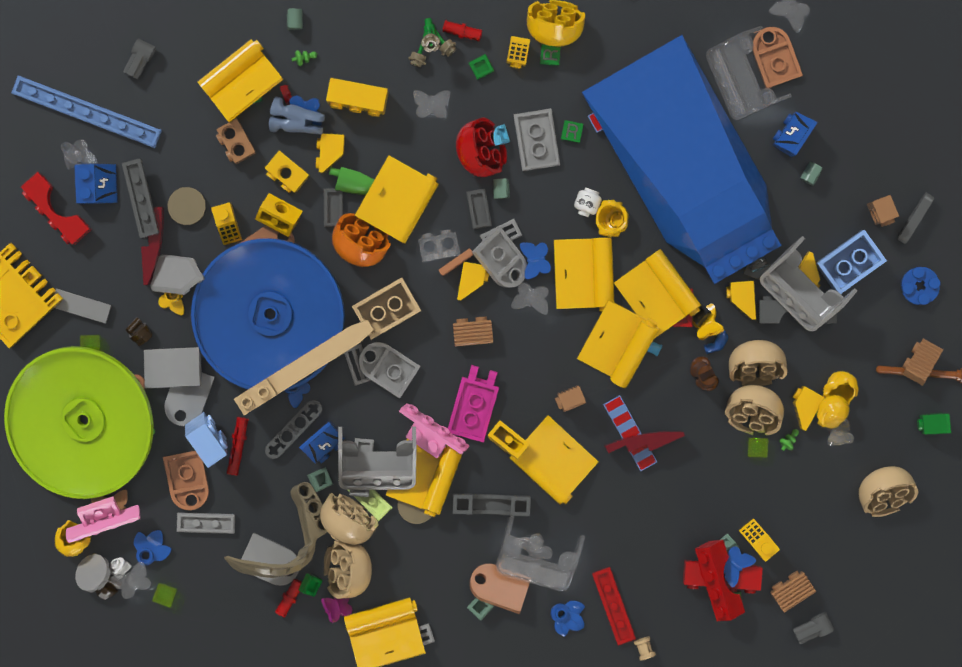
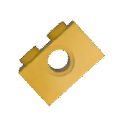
M278 151L265 167L268 171L266 175L274 181L276 179L280 180L283 183L281 187L289 194L291 191L297 193L310 177L308 173L281 151ZM285 168L291 170V176L287 179L281 176V172Z
M269 193L261 204L255 220L289 237L298 224L303 211Z

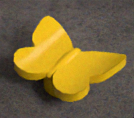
M164 293L159 298L158 303L160 307H170V310L174 313L184 315V304L181 299L183 295Z
M714 304L706 306L711 311V315L700 327L696 325L692 318L694 327L699 328L697 337L700 340L724 331L723 326L715 321L716 308Z

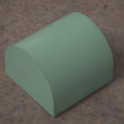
M289 8L287 10L288 30L303 29V9Z
M809 161L800 179L814 186L822 172V167Z
M493 179L494 199H508L510 197L508 179Z
M326 467L307 475L315 492L333 485Z
M475 598L467 608L482 621L493 609L494 605Z

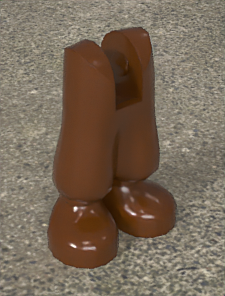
M702 356L695 358L690 367L691 375L698 377L695 384L702 390H714L718 386L719 380L710 366V361Z

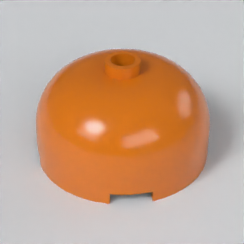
M348 213L342 215L334 227L332 243L337 254L346 262L359 267H369L379 263L386 255L391 245L387 238L389 235L372 226L376 231H371L368 237H366L365 235L371 224L355 217V213Z

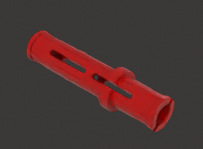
M237 417L235 431L232 433L233 442L226 474L239 475L244 441L247 440L246 430L249 421L247 418Z

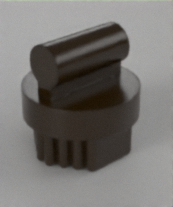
M137 317L125 329L129 334V338L138 346L145 344L152 337V332L149 330L148 325L142 323Z
M110 575L105 586L100 590L97 589L95 592L98 597L106 600L118 592L122 582Z

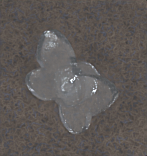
M782 0V2H777L769 9V13L788 18L796 32L801 30L804 23L803 17L810 12L808 5L804 3L799 4L795 0Z
M419 90L413 92L415 103L419 105L416 110L418 117L423 118L430 113L439 118L447 115V110L444 106L449 102L450 91H442L435 96H429Z
M78 140L74 145L68 142L61 144L67 169L73 168L77 162L82 164L97 163L93 153L87 150L88 144L85 140Z
M526 283L518 285L519 295L515 296L511 307L513 309H520L532 306L539 313L546 315L548 313V303L544 298L549 293L548 289L544 286L532 289Z
M847 419L837 428L824 427L830 432L828 445H842L854 442L853 435L848 432L850 431L851 424Z
M533 534L530 538L523 537L514 541L515 545L527 550L532 568L538 567L542 563L543 558L550 559L552 557V549L544 546V540L540 534Z
M142 561L137 563L132 571L126 575H114L110 578L112 584L117 589H122L121 594L125 599L131 598L135 590H145L151 585L150 580L145 577L147 571Z

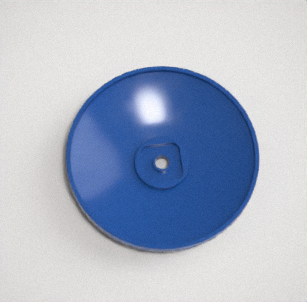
M259 238L248 240L222 252L203 272L205 280L197 283L191 305L193 333L202 355L222 377L245 389H250L344 330L345 311L343 298L331 271L315 254L306 248L281 239ZM268 308L273 309L276 313L273 319H269L266 316ZM325 364L321 368L317 369L313 373L309 374L308 376L301 379L300 381H298L297 383L293 384L285 390L298 387L308 382L309 380L314 378L318 373H320L326 367L327 364Z

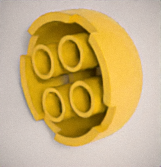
M549 0L550 3L540 4L537 1L528 7L527 28L531 36L538 42L548 46L560 47L575 42L581 36L584 28L585 12H580L577 5L566 1ZM558 6L562 7L560 15H557Z

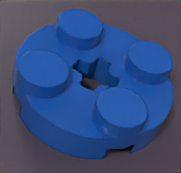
M916 267L910 269L901 280L902 294L912 304H928L937 297L940 290V280L929 268ZM923 281L925 289L917 291L916 282L920 283Z

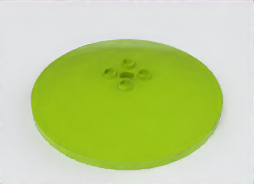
M77 346L62 347L35 358L15 378L5 404L4 423L6 436L17 462L39 485L65 497L77 499L97 498L120 489L139 472L151 449L154 431L153 415L148 397L142 385L125 365L99 350ZM81 415H85L88 418L87 424H83L80 421Z

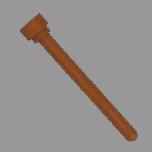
M876 367V372L882 374L903 375L905 371L902 367ZM962 368L956 371L932 370L928 377L956 379V381L962 383Z

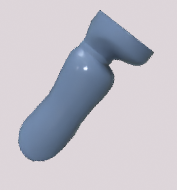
M276 96L270 109V114L273 115L269 119L270 132H278L281 128L286 132L323 134V127L312 124V121L323 122L325 119L324 114L294 104L284 106V101L281 97Z

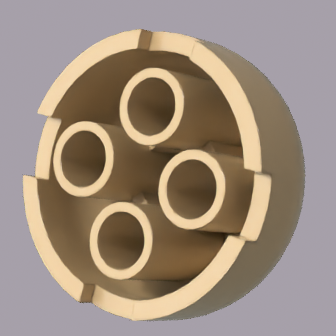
M753 340L745 342L736 347L729 358L730 379L732 381H741L744 386L770 385L772 380L777 378L783 379L787 375L786 356L778 345L770 341ZM757 367H759L760 377L756 378L755 373L757 371Z
M747 385L738 388L731 394L726 405L725 415L729 419L728 423L735 429L754 435V431L765 433L767 436L780 430L784 417V406L779 396L772 390L759 385ZM751 416L749 428L743 426L741 423H746L748 417Z
M888 466L873 471L862 481L859 488V500L865 513H871L872 517H881L900 511L898 507L907 502L911 504L916 499L919 491L908 471L900 467ZM886 500L889 501L892 508L886 509L888 506Z
M331 493L322 505L320 511L321 523L336 541L350 545L362 544L373 535L378 527L377 519L374 516L370 517L364 510V506L345 495L339 494L337 497Z
M334 541L333 546L327 548L324 558V576L328 575L330 586L327 589L333 597L337 599L353 598L363 593L368 587L372 575V564L368 552L361 544L350 545L341 541ZM330 562L333 565H340V567L329 569Z

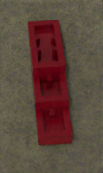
M154 207L160 234L148 236L149 246L141 247L143 285H150L160 256L164 232L163 207Z
M682 431L642 433L619 439L604 446L607 453L626 446L627 451L631 452L644 445L647 446L648 451H652L685 436Z

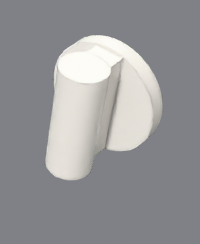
M119 557L110 563V573L119 580L132 565Z

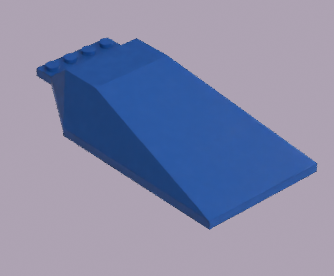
M683 35L581 92L666 243L704 266L714 284L782 246L772 229L767 185Z

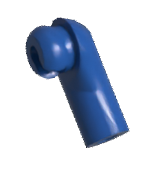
M725 330L716 334L717 337L713 343L704 345L706 354L724 348L728 341V334H726Z

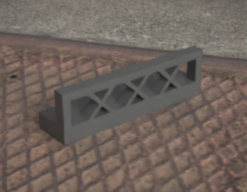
M142 159L122 163L140 238L148 239V236L160 234Z

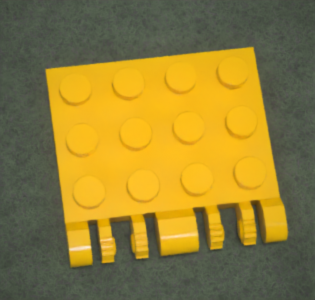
M13 243L8 244L0 252V339L10 349L63 301L61 295L57 293L48 302H45L55 293L56 290L54 288L47 290L42 297L37 293L46 286L48 282L46 279H43L34 288L32 287L42 277L34 266L28 268L22 275L20 274L29 266L30 262L28 260L23 261L16 269L11 265L22 256L20 251L11 256L17 250Z

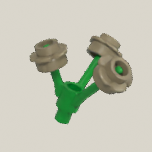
M431 18L424 20V34L418 53L412 52L411 56L408 57L411 61L410 64L421 68L422 65H426V56L422 55L423 49L426 52L439 49L442 52V56L447 55L448 57L456 51V42H453L451 39L445 42L435 29Z

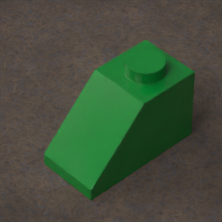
M948 413L922 414L920 419H917L918 430L921 431V434L951 433L950 415Z

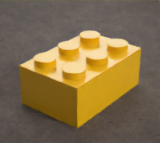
M330 78L326 101L333 109L342 110V107L349 108L350 112L361 114L362 110L367 111L370 116L380 117V114H385L389 92L387 88Z

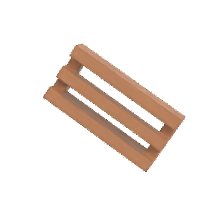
M469 248L440 268L439 272L441 275L445 276L472 257V250Z

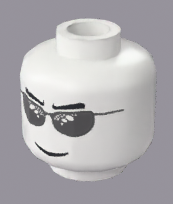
M585 188V190L578 192L574 207L579 210L578 214L589 217L590 214L595 215L597 213L602 198L599 196V192Z

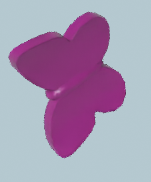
M350 598L321 599L331 623L337 622L340 615L344 617L352 613V607L347 604Z

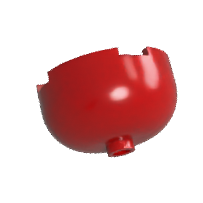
M479 118L468 122L460 129L456 138V152L460 163L469 173L478 177H488L502 172L503 164L507 162L505 144L499 145L500 151L488 149L495 146L493 137L495 124L487 118Z

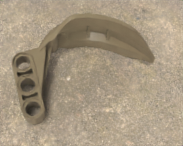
M302 482L291 489V497L297 506L305 546L299 550L298 555L287 564H267L230 556L224 557L233 569L248 575L276 578L297 572L311 561L315 551L316 540L327 533L324 527L322 530L318 526V522H321L320 511L322 503L310 483ZM300 488H302V489L304 490V492H305V495H304V496H302V495L300 494V492H299V489H300ZM309 505H312V506H313V508H314V512H313V513L310 512V510H309Z

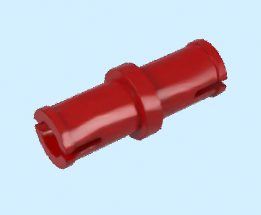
M445 20L442 32L458 35V38L463 39L465 37L480 42L483 30L468 27L464 23L461 25Z
M293 579L287 592L283 593V599L275 610L278 615L286 617L292 604L296 603V597L300 592L298 589L302 583L300 580Z

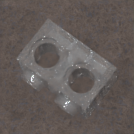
M448 229L440 231L441 235L433 236V233L421 235L422 238L418 239L422 262L460 255L456 232ZM446 238H451L454 241V245L450 249H446L443 246V241ZM426 242H433L435 244L433 252L429 253L424 250Z

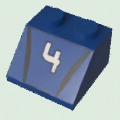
M794 112L792 115L788 114L783 122L785 127L782 131L778 130L772 138L775 141L773 146L791 158L797 155L817 124L816 121L798 112Z
M116 164L75 165L76 203H118Z
M329 421L299 448L315 464L318 461L322 464L330 457L328 453L333 448L335 451L338 450L337 427Z

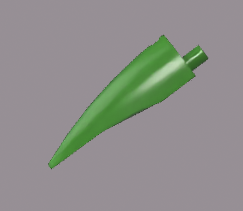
M331 167L329 175L338 177L335 190L352 194L366 195L375 180L361 172L343 167L340 169Z

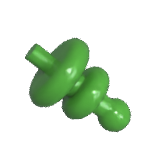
M297 50L295 51V57L291 59L292 62L296 61L298 66H302L303 60L305 63H308L309 58L314 59L317 57V53L313 51L308 54L307 51H303L301 55V52Z
M797 429L792 430L791 435L786 434V439H780V444L783 446L781 448L782 451L785 449L793 450L794 446L792 444L796 443L795 436L799 434Z

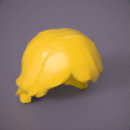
M844 371L833 373L823 388V397L839 395L844 397L849 405L853 398L858 395L857 379L852 374Z
M839 395L825 397L819 404L817 412L818 424L821 427L837 428L845 421L850 410L846 399Z
M67 520L62 527L57 529L55 547L62 555L74 557L81 554L91 542V536L68 543L66 540V529L79 525L70 520Z

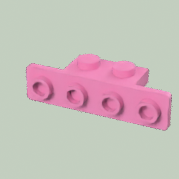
M406 403L399 410L400 413L414 422L412 427H416V445L435 458L441 455L446 445L460 454H463L469 448L464 439L450 433L448 428L434 422L432 417L418 411L416 406ZM412 427L406 435V438L412 440Z
M114 497L77 508V514L82 524L67 528L66 540L68 543L79 541L82 538L97 535L100 532L115 529L127 523H133L140 519V508L138 505L120 510Z

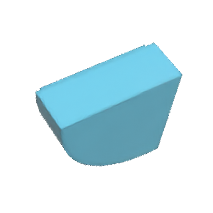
M505 124L497 126L493 136L495 146L509 143L510 139Z

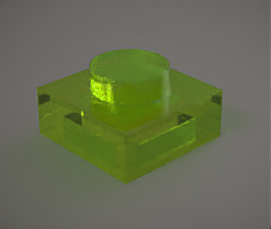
M80 335V347L101 351L100 335Z
M748 437L747 457L767 458L768 438Z
M159 582L152 601L171 607L177 588Z

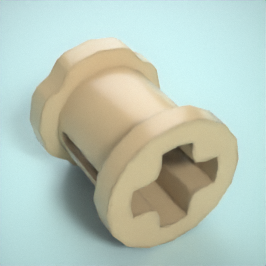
M650 636L634 641L640 653V660H646L656 655L649 642Z

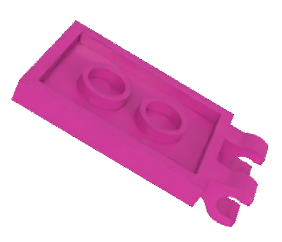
M471 365L468 378L462 376L448 429L452 434L484 443L499 387L494 385L497 372L490 370L487 380L476 377L479 367Z

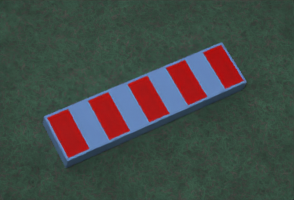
M620 395L603 404L622 438L641 434ZM646 445L630 452L640 471L657 463L652 451H648Z

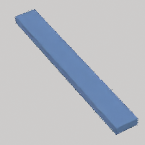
M17 76L11 92L19 97L156 148L162 132L158 128L21 76Z

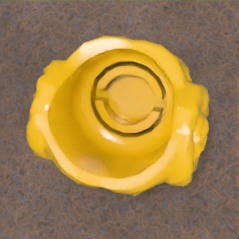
M604 200L601 202V206L596 213V225L599 228V235L618 237L621 232L626 230L629 213L622 206V202H616L615 200Z

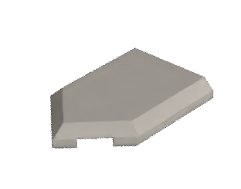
M162 254L158 258L150 286L151 290L155 292L185 295L190 291L191 287L201 283L205 278L194 258Z

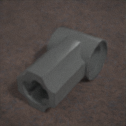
M138 38L123 72L139 79L147 62L152 59L156 46Z
M827 612L813 617L811 621L794 628L793 631L799 644H803L818 636L822 637L834 631Z

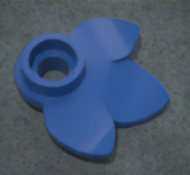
M161 530L153 531L147 537L141 532H138L135 536L136 559L140 564L150 565L154 561H162L169 556L171 548L162 545L163 534ZM144 552L149 553L148 559L143 558Z
M571 600L565 605L559 603L552 607L551 618L555 621L554 628L558 634L565 637L569 629L578 631L584 628V621L579 615L585 608L584 604ZM563 611V615L559 617L558 612Z

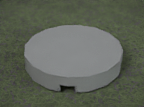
M97 554L88 555L82 559L76 570L75 580L77 585L82 590L90 593L97 589H102L110 577L109 561Z

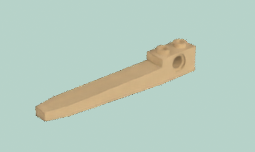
M368 319L349 326L234 398L243 415H246L359 344L374 330Z

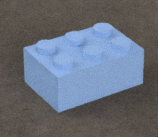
M861 230L816 262V266L831 288L842 294L887 260L867 232Z
M203 412L185 424V437L207 468H209L227 455L228 446L226 445V436L221 430L217 431L216 422L212 416H207Z

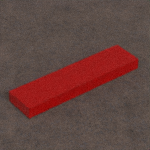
M607 567L593 572L595 584L618 646L635 640L636 638L611 568Z

